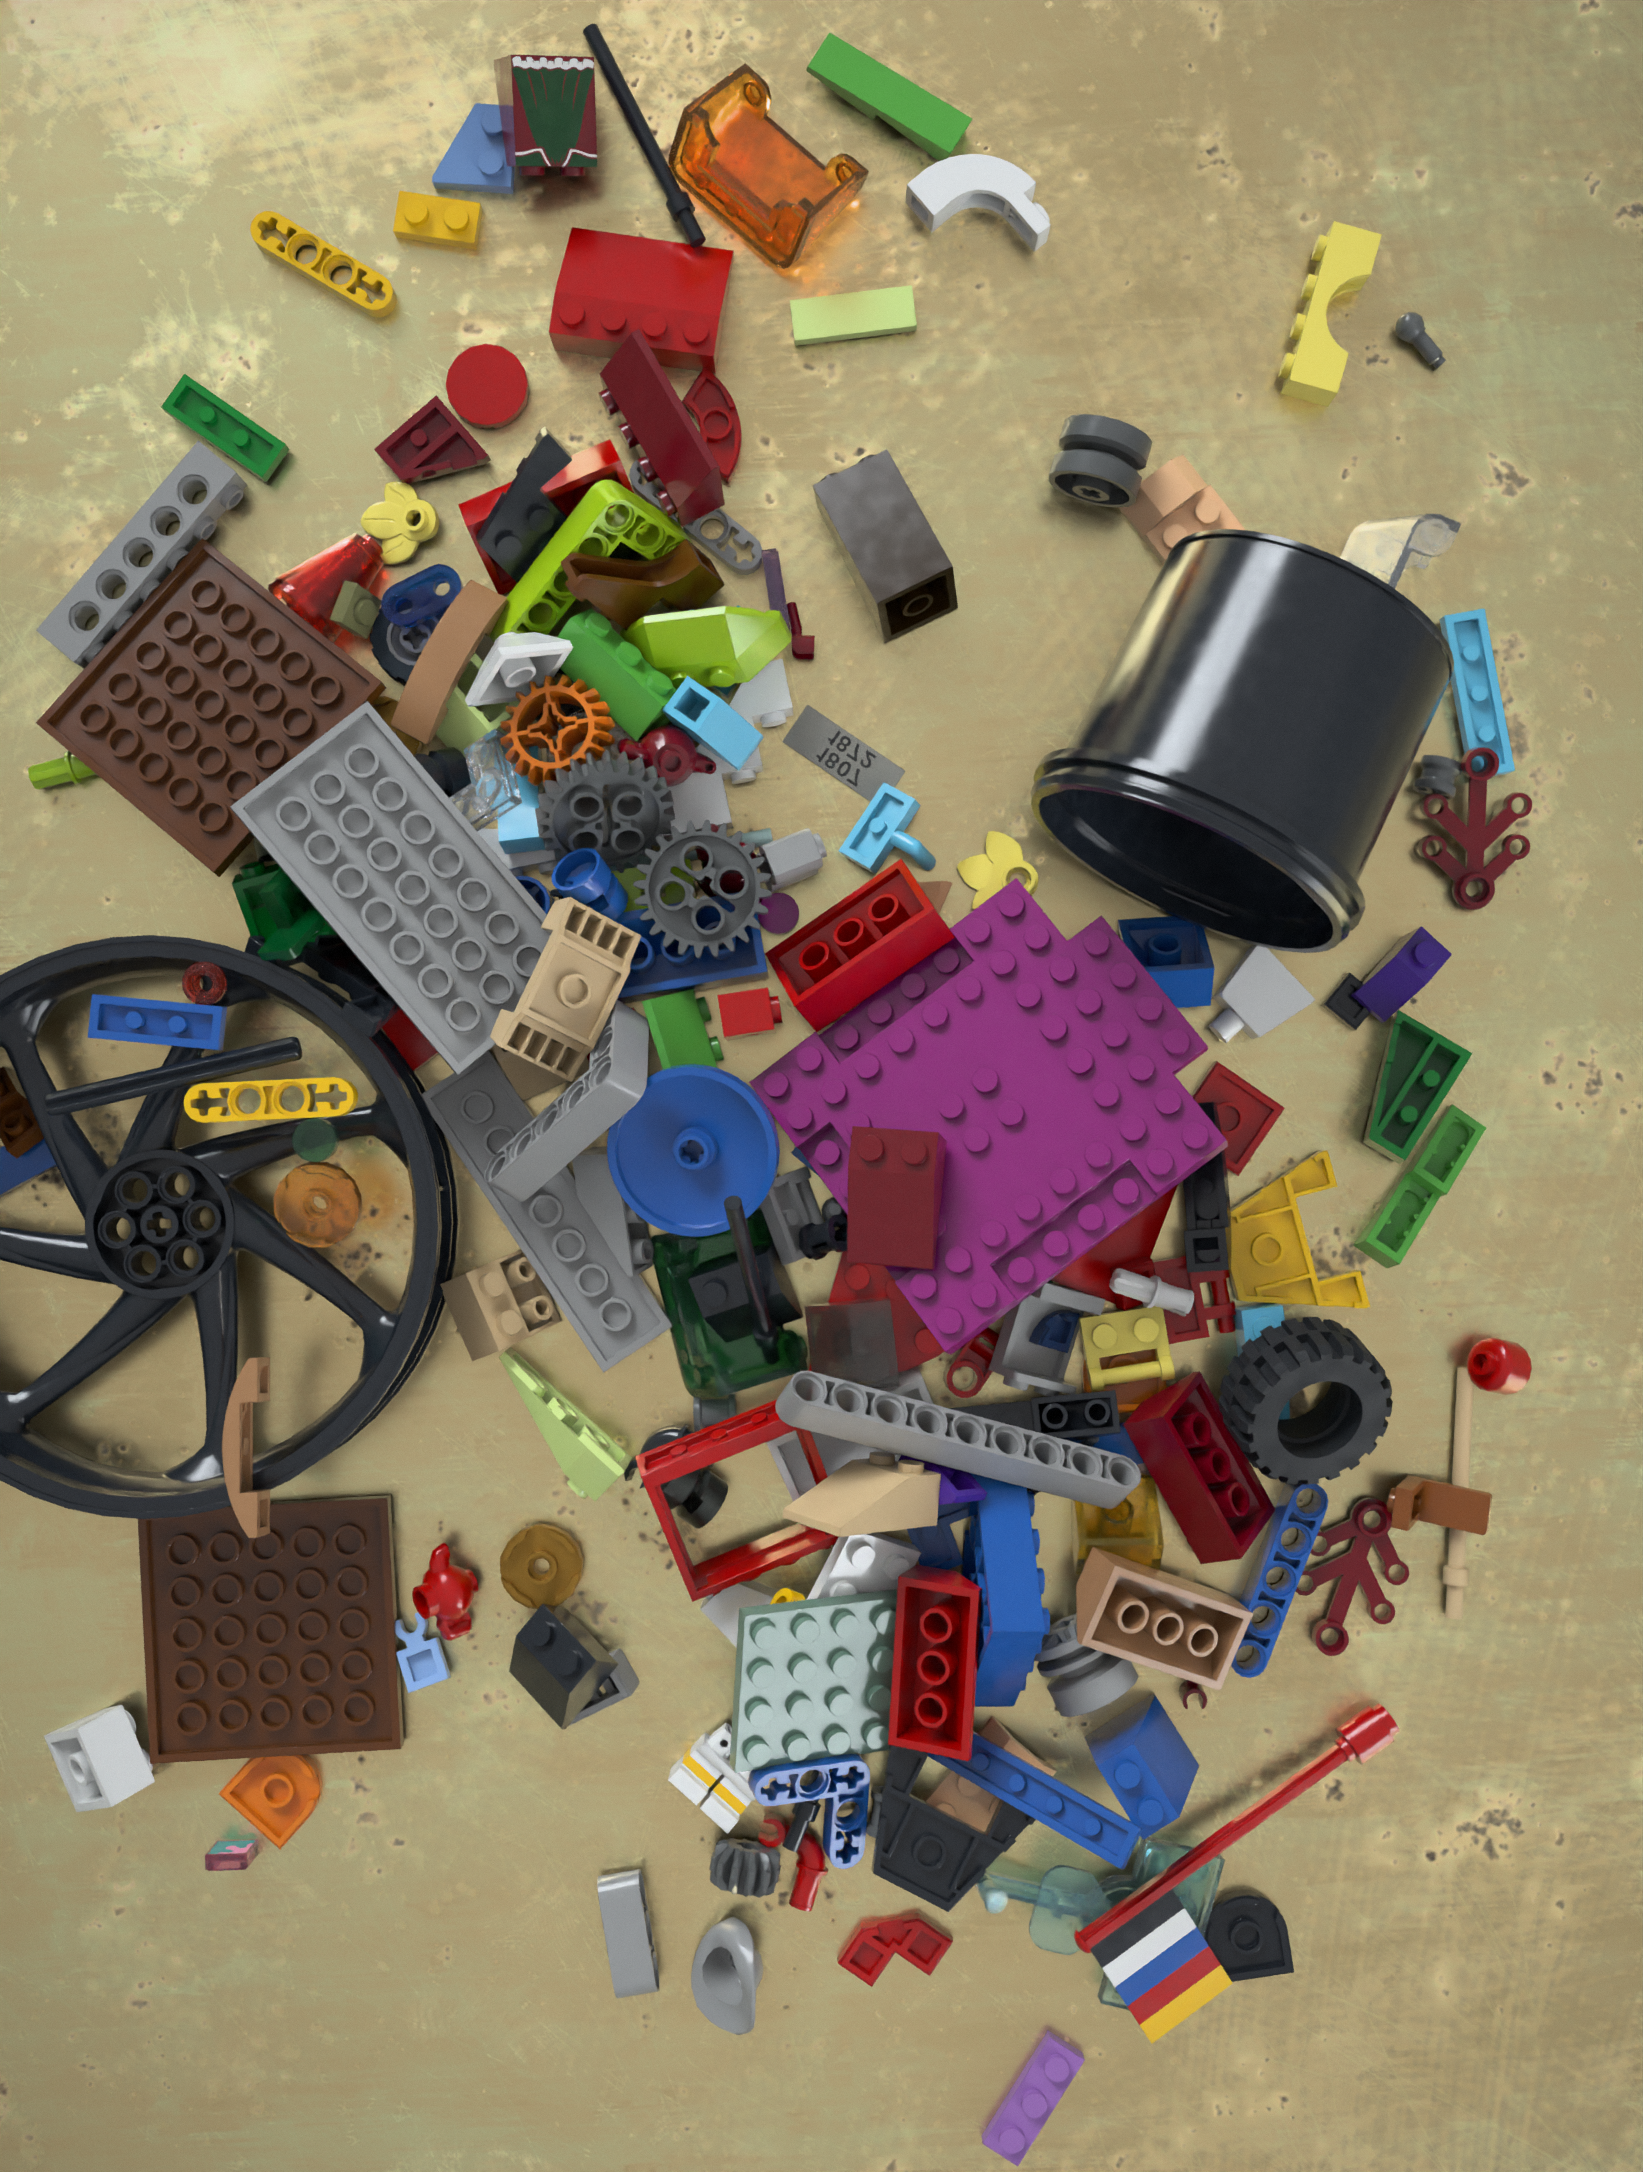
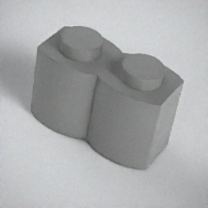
M805 828L760 846L759 853L756 856L757 858H765V863L759 869L761 873L770 874L771 879L765 883L768 890L774 892L817 875L818 869L823 866L822 858L827 857V853L818 833L812 835L811 830Z

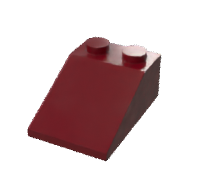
M852 1127L848 1163L847 1262L934 1270L947 1141L939 1132Z

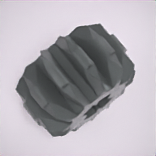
M730 1838L718 1841L710 1861V1882L720 1890L744 1895L745 1897L755 1896L760 1898L764 1895H770L774 1893L781 1868L780 1853L771 1847L758 1843V1841H748L744 1838L743 1840Z

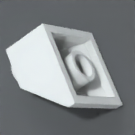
M508 632L500 635L483 661L465 699L468 707L518 701L515 697L516 691L522 692L525 696L531 693L529 681H534L540 688L544 687L545 675L553 678L572 651L573 646L570 640L537 632L520 634Z

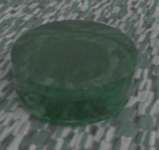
M317 1118L307 1119L296 1127L292 1143L295 1152L302 1159L309 1162H320L334 1155L339 1145V1135L334 1125L329 1121Z

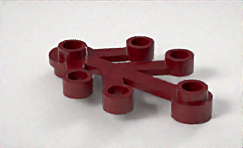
M1475 747L1468 750L1461 761V769L1464 775L1469 778L1467 826L1449 808L1448 801L1444 796L1431 793L1424 796L1420 802L1421 813L1427 818L1435 819L1466 850L1465 867L1446 851V842L1439 836L1427 835L1422 838L1418 846L1419 853L1423 858L1434 861L1454 881L1452 894L1455 901L1460 906L1470 910H1477L1489 904L1495 893L1494 881L1516 860L1526 857L1530 851V842L1525 836L1510 834L1502 841V851L1484 866V851L1518 818L1527 816L1532 809V800L1528 795L1518 792L1511 793L1504 799L1503 809L1485 825L1487 780L1495 776L1499 769L1497 754L1485 747ZM1476 756L1482 757L1484 761L1483 768L1478 772H1475L1471 767V762ZM1520 797L1524 802V806L1520 812L1515 813L1511 805L1514 799ZM1437 798L1441 804L1440 809L1437 813L1431 814L1428 810V803L1432 799ZM1515 839H1519L1522 843V848L1519 853L1512 854L1510 852V844ZM1432 840H1436L1439 844V850L1436 854L1429 855L1426 851L1427 844ZM1476 881L1479 886L1478 892L1473 896H1469L1466 892V887L1470 882Z
M1377 1498L1361 1499L1353 1506L1350 1519L1325 1531H1318L1317 1536H1322L1324 1539L1323 1546L1317 1550L1312 1549L1310 1552L1317 1557L1326 1555L1332 1545L1354 1536L1355 1538L1349 1552L1311 1570L1304 1568L1302 1575L1309 1576V1585L1305 1588L1297 1587L1295 1591L1299 1595L1307 1596L1312 1594L1317 1586L1341 1576L1326 1618L1319 1621L1312 1630L1313 1643L1322 1653L1328 1656L1339 1655L1348 1646L1349 1636L1343 1627V1623L1358 1581L1367 1598V1613L1371 1619L1378 1624H1388L1395 1616V1608L1385 1598L1367 1560L1372 1542L1383 1561L1381 1574L1385 1580L1393 1585H1401L1409 1577V1568L1399 1559L1388 1535L1392 1524V1513H1389L1387 1505ZM1369 1511H1375L1376 1521L1371 1525H1366L1364 1523L1365 1514ZM1396 1564L1400 1565V1575L1396 1578H1390V1567ZM1379 1604H1386V1614L1382 1617H1376L1375 1608ZM1328 1628L1334 1629L1333 1639L1328 1642L1322 1641L1323 1631Z

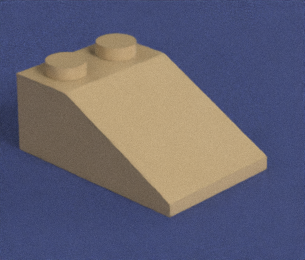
M870 1452L869 1458L849 1461L783 1509V1518L838 1537L936 1526L941 1474L924 1469V1463L920 1461H895V1454Z

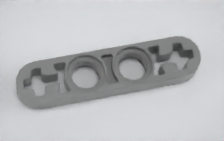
M636 460L632 464L629 474L633 490L646 502L665 513L656 498V494L660 492L659 488L651 482H647L644 486L641 485L642 479L639 474L641 470ZM720 508L682 527L688 536L739 575L754 573L762 563L763 552L760 542ZM674 514L671 515V516H669V517H671L672 519H674L675 521H677V519H676V517L674 516ZM711 518L721 521L724 525L722 535L716 539H708L701 533L702 524ZM732 532L737 534L733 537V543L740 549L744 550L748 546L752 547L751 555L753 560L751 562L744 559L738 563L736 561L737 552L728 544L725 551L720 550L728 542Z

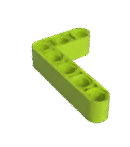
M613 480L599 481L589 489L506 597L509 601L492 630L490 638L494 643L500 635L508 632H515L517 634L530 632L549 634L576 599L565 584L568 577L560 563L572 553L609 557L618 544L622 542L649 560H653L672 551L685 539L691 543L692 541L677 521L667 517L665 513Z

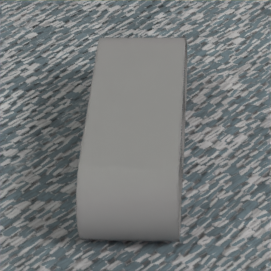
M636 1869L598 1876L599 1905L616 1998L658 1992L660 1986L659 1971L641 1870Z

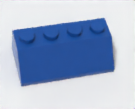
M739 892L730 893L729 895H735V894H738ZM709 897L728 912L735 911V906L721 897ZM682 902L668 904V906H677ZM648 908L623 912L614 920L641 935L631 960L630 973L617 998L618 1001L624 1004L692 989L699 991L769 978L761 930L747 926L745 932L749 938L748 943L738 937L732 939L735 948L734 952L729 951L725 944L719 945L717 958H714L709 947H704L701 958L697 959L693 946H689L682 956L678 953V941L675 940L667 948L662 945L666 935L664 931L656 936H652L649 933L656 922L654 920L642 922L640 916L649 910ZM705 908L697 916V924L704 930L715 929L721 921L720 913L713 908ZM755 913L754 918L759 923L758 914Z

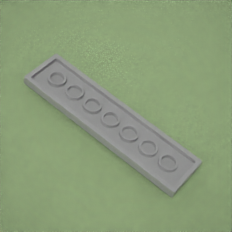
M488 1050L458 1076L454 1072L422 1094L432 1117L603 1373L674 1325L640 1273L633 1277H627L579 1200L575 1176L567 1165L524 1202L512 1198L484 1181V1173L491 1158L535 1118L525 1101L516 1093L491 1050Z

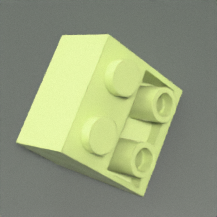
M476 653L473 654L445 706L448 708V712L436 732V735L447 747H455L461 751L470 768L500 742V738L509 734L501 728L500 723L501 721L512 719V716L506 712L505 705L517 707L520 703L519 701L468 707L465 699L483 663Z

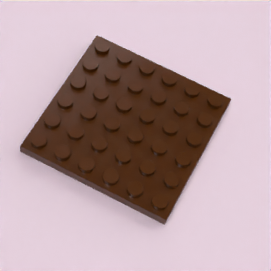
M202 538L39 718L36 724L220 877L255 838L234 814L230 806L368 701L372 705L386 687L382 681Z
M391 1495L270 1502V1534L258 1538L247 1537L234 1513L232 1505L218 1510L182 1517L138 1519L150 1764L395 1750L402 1748L404 1736L400 1664L396 1652L399 1651V1643L395 1630L397 1606Z

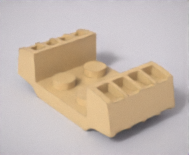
M567 897L556 900L549 910L541 926L542 929L551 933L548 942L514 1012L501 1009L490 1038L499 1047L572 1082L585 1057L594 1049L630 973L631 960L641 935L577 900Z

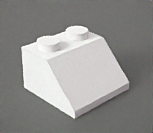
M123 1705L102 1709L44 1736L76 1812L112 1807L155 1782L151 1772L153 1764H150V1756L140 1747L135 1735V1721L132 1715L124 1710Z

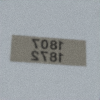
M809 705L805 707L782 741L870 802L883 782L895 787L905 773V770Z

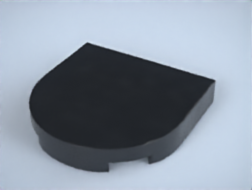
M1239 1890L1227 1893L1213 1903L1205 1916L1202 1933L1232 1982L1294 1973L1287 1925L1279 1909L1269 1898L1254 1891Z

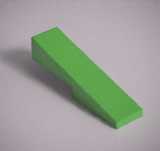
M830 32L806 69L808 73L870 119L874 120L876 116H879L938 161L949 157L972 121V118Z
M1453 1104L1448 1106L1353 1246L1385 1268L1400 1265L1439 1198L1447 1195L1486 1127Z

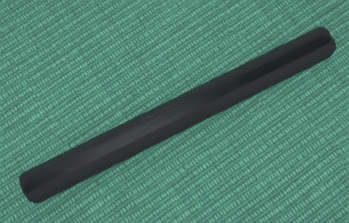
M287 1037L47 1093L44 1097L47 1113L50 1116L64 1115L300 1060L303 1056L301 1043L297 1037Z

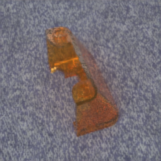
M745 63L684 107L671 146L668 163L675 179L771 264L777 268L785 269L800 259L863 187L869 171L855 158L845 153H839L832 157L826 166L767 115L771 106L769 86L761 76Z

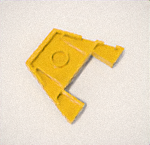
M1328 1150L1316 1152L1230 1209L1231 1270H1229L1236 1300L1363 1309L1370 1307L1360 1270H1353L1320 1280L1317 1279L1296 1202L1297 1197L1337 1187Z

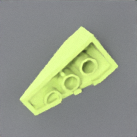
M511 1347L508 1348L499 1358L563 1473L570 1478L567 1481L568 1486L581 1498L586 1499L589 1496L596 1501L624 1473L632 1457Z

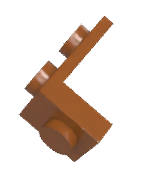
M1408 1475L1396 1488L1391 1489L1387 1502V1511L1393 1513L1392 1528L1409 1531L1419 1520L1485 1535L1489 1528L1492 1495L1484 1491Z

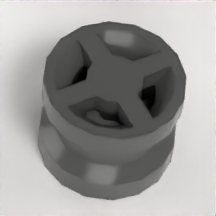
M1438 755L1422 756L1420 766L1423 771L1421 777L1415 780L1413 789L1425 796L1435 793L1444 796L1447 800L1454 799L1456 794L1454 782L1456 777L1462 773L1461 763Z

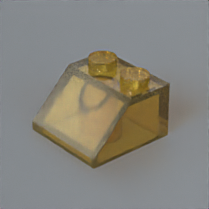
M1141 1475L1138 1486L1117 1507L1112 1509L1071 1499V1539L1075 1574L1082 1573L1093 1547L1160 1570L1164 1540L1156 1484L1151 1475Z

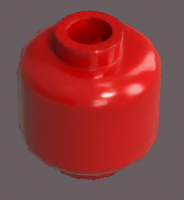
M1493 1337L1482 1339L1473 1346L1468 1355V1375L1472 1383L1481 1390L1504 1395L1513 1394L1523 1389L1530 1379L1532 1370L1531 1358L1526 1349L1518 1343Z

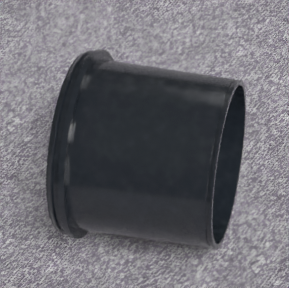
M1216 529L1193 533L1178 541L1171 549L1068 747L1048 753L1039 762L1035 770L1034 784L1031 790L1032 811L1047 834L1072 857L1118 888L1170 915L1217 934L1265 948L1298 953L1328 951L1348 937L1349 932L1359 924L1366 908L1365 898L1357 883L1447 685L1451 680L1454 672V660L1451 649L1431 619L1408 598L1371 573L1333 554L1291 539L1255 531Z

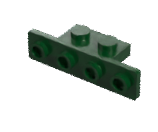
M280 869L259 892L278 928L258 951L261 960L280 959L281 961H288L296 958L303 952L304 945L310 938L325 926L324 918L285 872Z

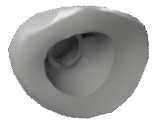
M735 1917L725 1919L713 1925L702 1938L692 1965L691 1988L697 2007L711 2023L733 2034L742 2035L751 2032L754 2028L756 1990L762 1979L763 1963L759 1951L754 1946V1941L748 1927Z

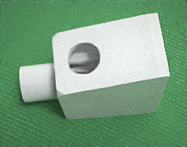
M1252 945L1214 994V1000L1222 1007L1224 1012L1209 1027L1224 1043H1227L1241 1029L1251 1039L1259 1038L1310 1005L1316 999L1268 948Z

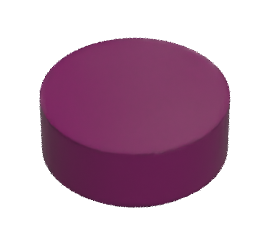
M772 893L770 898L761 901L760 904L768 909V914H758L761 926L767 932L774 935H783L795 928L799 920V908L791 896L785 893Z

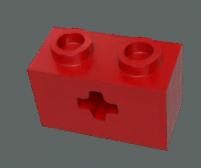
M768 987L717 995L723 1034L727 1041L776 1033L775 1024L783 1023L778 996L770 997Z

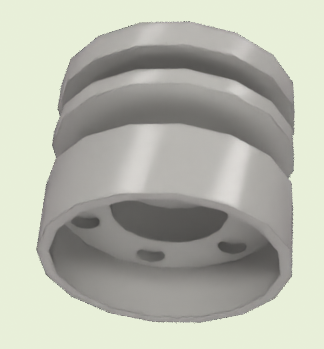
M1077 1613L1065 1617L1050 1626L1049 1634L1044 1635L1042 1638L1041 1653L1036 1654L1034 1657V1661H1039L1036 1667L1041 1676H1054L1050 1680L1047 1689L1060 1715L1064 1717L1083 1715L1113 1702L1125 1694L1139 1677L1131 1661L1080 1645L1077 1642Z

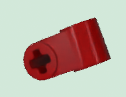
M987 1327L959 1348L945 1367L943 1372L945 1386L960 1398L975 1396L993 1372L989 1370L999 1334L991 1328ZM979 1338H983L992 1344L994 1348H989L980 1342ZM960 1367H969L974 1373L972 1384L965 1389L956 1388L953 1384V1374Z

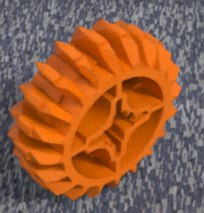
M563 674L557 685L555 680L547 675L544 678V687L540 688L534 681H529L531 693L525 696L522 692L516 691L515 697L520 702L517 707L505 705L506 712L512 716V719L500 722L501 728L509 733L500 738L501 745L509 749L505 754L506 760L510 764H516L514 771L520 777L528 775V781L534 786H538L542 781L544 784L545 780L557 782L555 769L560 768L570 772V759L573 758L580 765L586 764V754L590 752L596 761L598 758L602 759L605 751L602 748L603 746L615 744V738L607 732L615 727L613 719L606 716L610 712L608 704L605 701H599L601 695L595 688L587 690V684L581 679H578L572 685L571 679ZM560 704H572L584 709L587 718L566 717ZM543 711L541 719L537 723L532 724L535 718ZM560 724L564 729L557 731ZM557 732H558V738H556V740H557V742H556V741L552 738V736L557 735ZM584 741L580 749L574 755H572V750L577 743ZM529 747L549 748L550 753L555 757V762H543L533 758Z

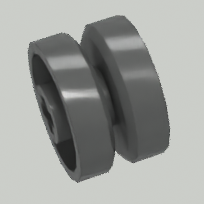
M1091 414L1072 415L1064 421L1059 438V447L1063 451L1054 455L1048 481L1055 489L1082 502L1113 508L1129 507L1136 502L1142 480L1138 471L1146 468L1152 441L1143 431L1117 419Z

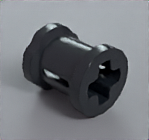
M841 1214L830 1216L821 1224H805L801 1227L798 1235L799 1247L802 1253L808 1259L820 1260L828 1252L836 1251L839 1253L847 1251L848 1219Z

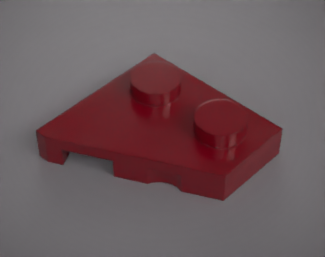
M437 395L374 449L398 479L406 484L484 465L491 460L485 450Z

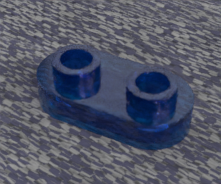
M437 564L430 566L390 586L382 597V611L386 618L396 627L403 629L415 627L445 612L464 588L462 580L457 572L447 565ZM440 584H449L450 589L447 594L442 596L436 594V589ZM403 602L412 603V609L407 614L399 613V607Z

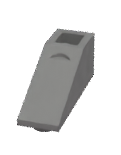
M607 1146L591 1147L582 1151L572 1160L577 1196L627 1277H633L653 1266L654 1249L649 1239L647 1222L629 1207L618 1192L609 1169Z

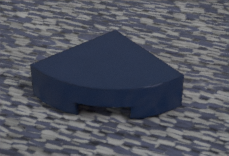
M1057 1310L1048 1314L1034 1328L1029 1342L1068 1353L1080 1313L1071 1310Z

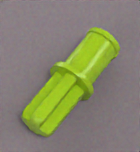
M70 751L65 752L64 757L35 764L28 768L29 779L34 788L39 790L70 781L78 784L81 782V778L96 774Z

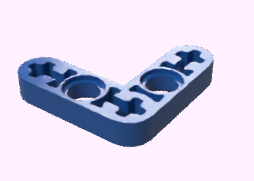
M844 1754L773 1765L750 1772L748 1778L749 1788L759 1804L764 1806H778L825 1799L822 1842L824 1852L833 1866L839 1869L853 1867L861 1860L865 1850L870 1769L860 1755ZM807 1771H819L815 1782L807 1786L800 1785V1779ZM771 1778H775V1779H776V1780L770 1782L769 1788H767V1789H764V1788H763V1787H765V1786H767V1785L769 1784V1779H771ZM844 1803H856L854 1810L848 1816H837L838 1809ZM842 1832L845 1833V1836L850 1843L844 1844V1835L842 1834Z

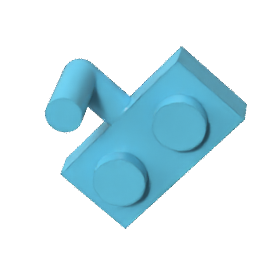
M883 782L838 850L844 857L875 875L894 846L909 854L924 870H931L936 864L935 857L919 840L904 833L921 805L916 799Z

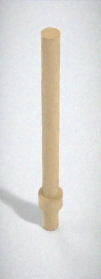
M1457 1367L1452 1485L1469 1488L1474 1384L1468 1375L1467 1368ZM1450 1528L1448 1565L1443 1566V1584L1447 1585L1445 1617L1463 1619L1464 1587L1469 1586V1568L1465 1567L1467 1532Z

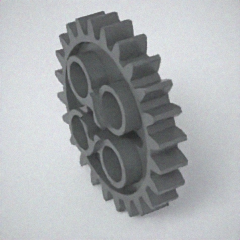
M608 750L604 751L601 761H595L593 755L589 752L586 754V764L580 765L572 758L570 759L571 771L566 772L560 768L555 769L557 782L545 780L546 793H541L537 796L539 808L535 809L539 837L544 838L546 851L554 850L557 862L577 849L591 848L599 853L608 867L615 865L620 873H624V863L629 861L637 867L640 864L638 856L642 854L648 857L644 852L645 849L653 850L652 845L660 847L656 837L658 835L663 837V834H671L670 821L675 820L671 790H668L665 777L658 778L657 769L654 765L645 769L643 758L638 757L629 764L626 752H622L617 761L611 760ZM608 784V800L610 804L607 808L608 841L602 843L603 829L601 822L604 820L602 793L603 786Z
M690 820L687 822V833L683 835L675 826H672L671 834L673 839L668 842L658 835L656 839L661 849L658 852L645 849L644 852L652 861L650 865H637V869L646 875V880L635 881L633 886L644 890L645 895L638 897L634 901L636 905L648 906L649 909L640 916L642 922L651 920L656 922L649 932L652 936H656L663 931L666 933L662 944L664 947L667 948L675 940L678 941L679 955L683 956L688 947L693 946L696 958L700 959L704 947H709L714 958H717L719 945L725 944L729 951L734 952L735 948L732 939L738 937L746 943L749 942L748 935L745 932L747 926L760 930L761 925L754 918L755 913L768 914V909L760 904L759 900L770 898L772 892L760 888V884L769 881L771 876L768 873H758L757 871L765 863V858L758 857L752 859L750 857L756 848V844L752 842L742 847L740 843L743 832L738 831L731 838L727 837L726 823H723L716 833L712 832L709 820H705L702 831H696L694 824ZM695 849H701L709 855L708 865L700 871H693L685 864L687 854ZM678 867L700 884L710 880L711 891L734 905L735 911L728 912L705 895L699 900L695 899L696 891L693 886L673 875L671 868ZM729 873L739 874L745 881L743 890L735 895L724 893L721 890L720 883L725 875ZM671 884L680 885L685 890V898L677 906H668L662 901L663 890ZM713 908L720 913L721 921L715 929L704 930L698 926L697 916L701 910Z

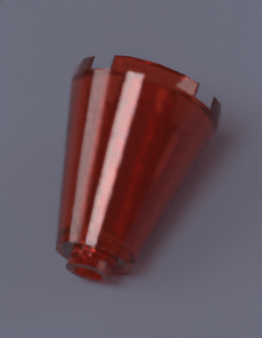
M353 533L274 578L268 584V590L279 600L282 598L290 609L334 643L343 628L331 621L330 617L344 581L357 583L368 590L384 565L381 557L383 549L370 535L365 534L362 537L357 533Z

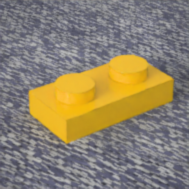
M399 191L393 232L396 238L477 250L483 209L481 203Z

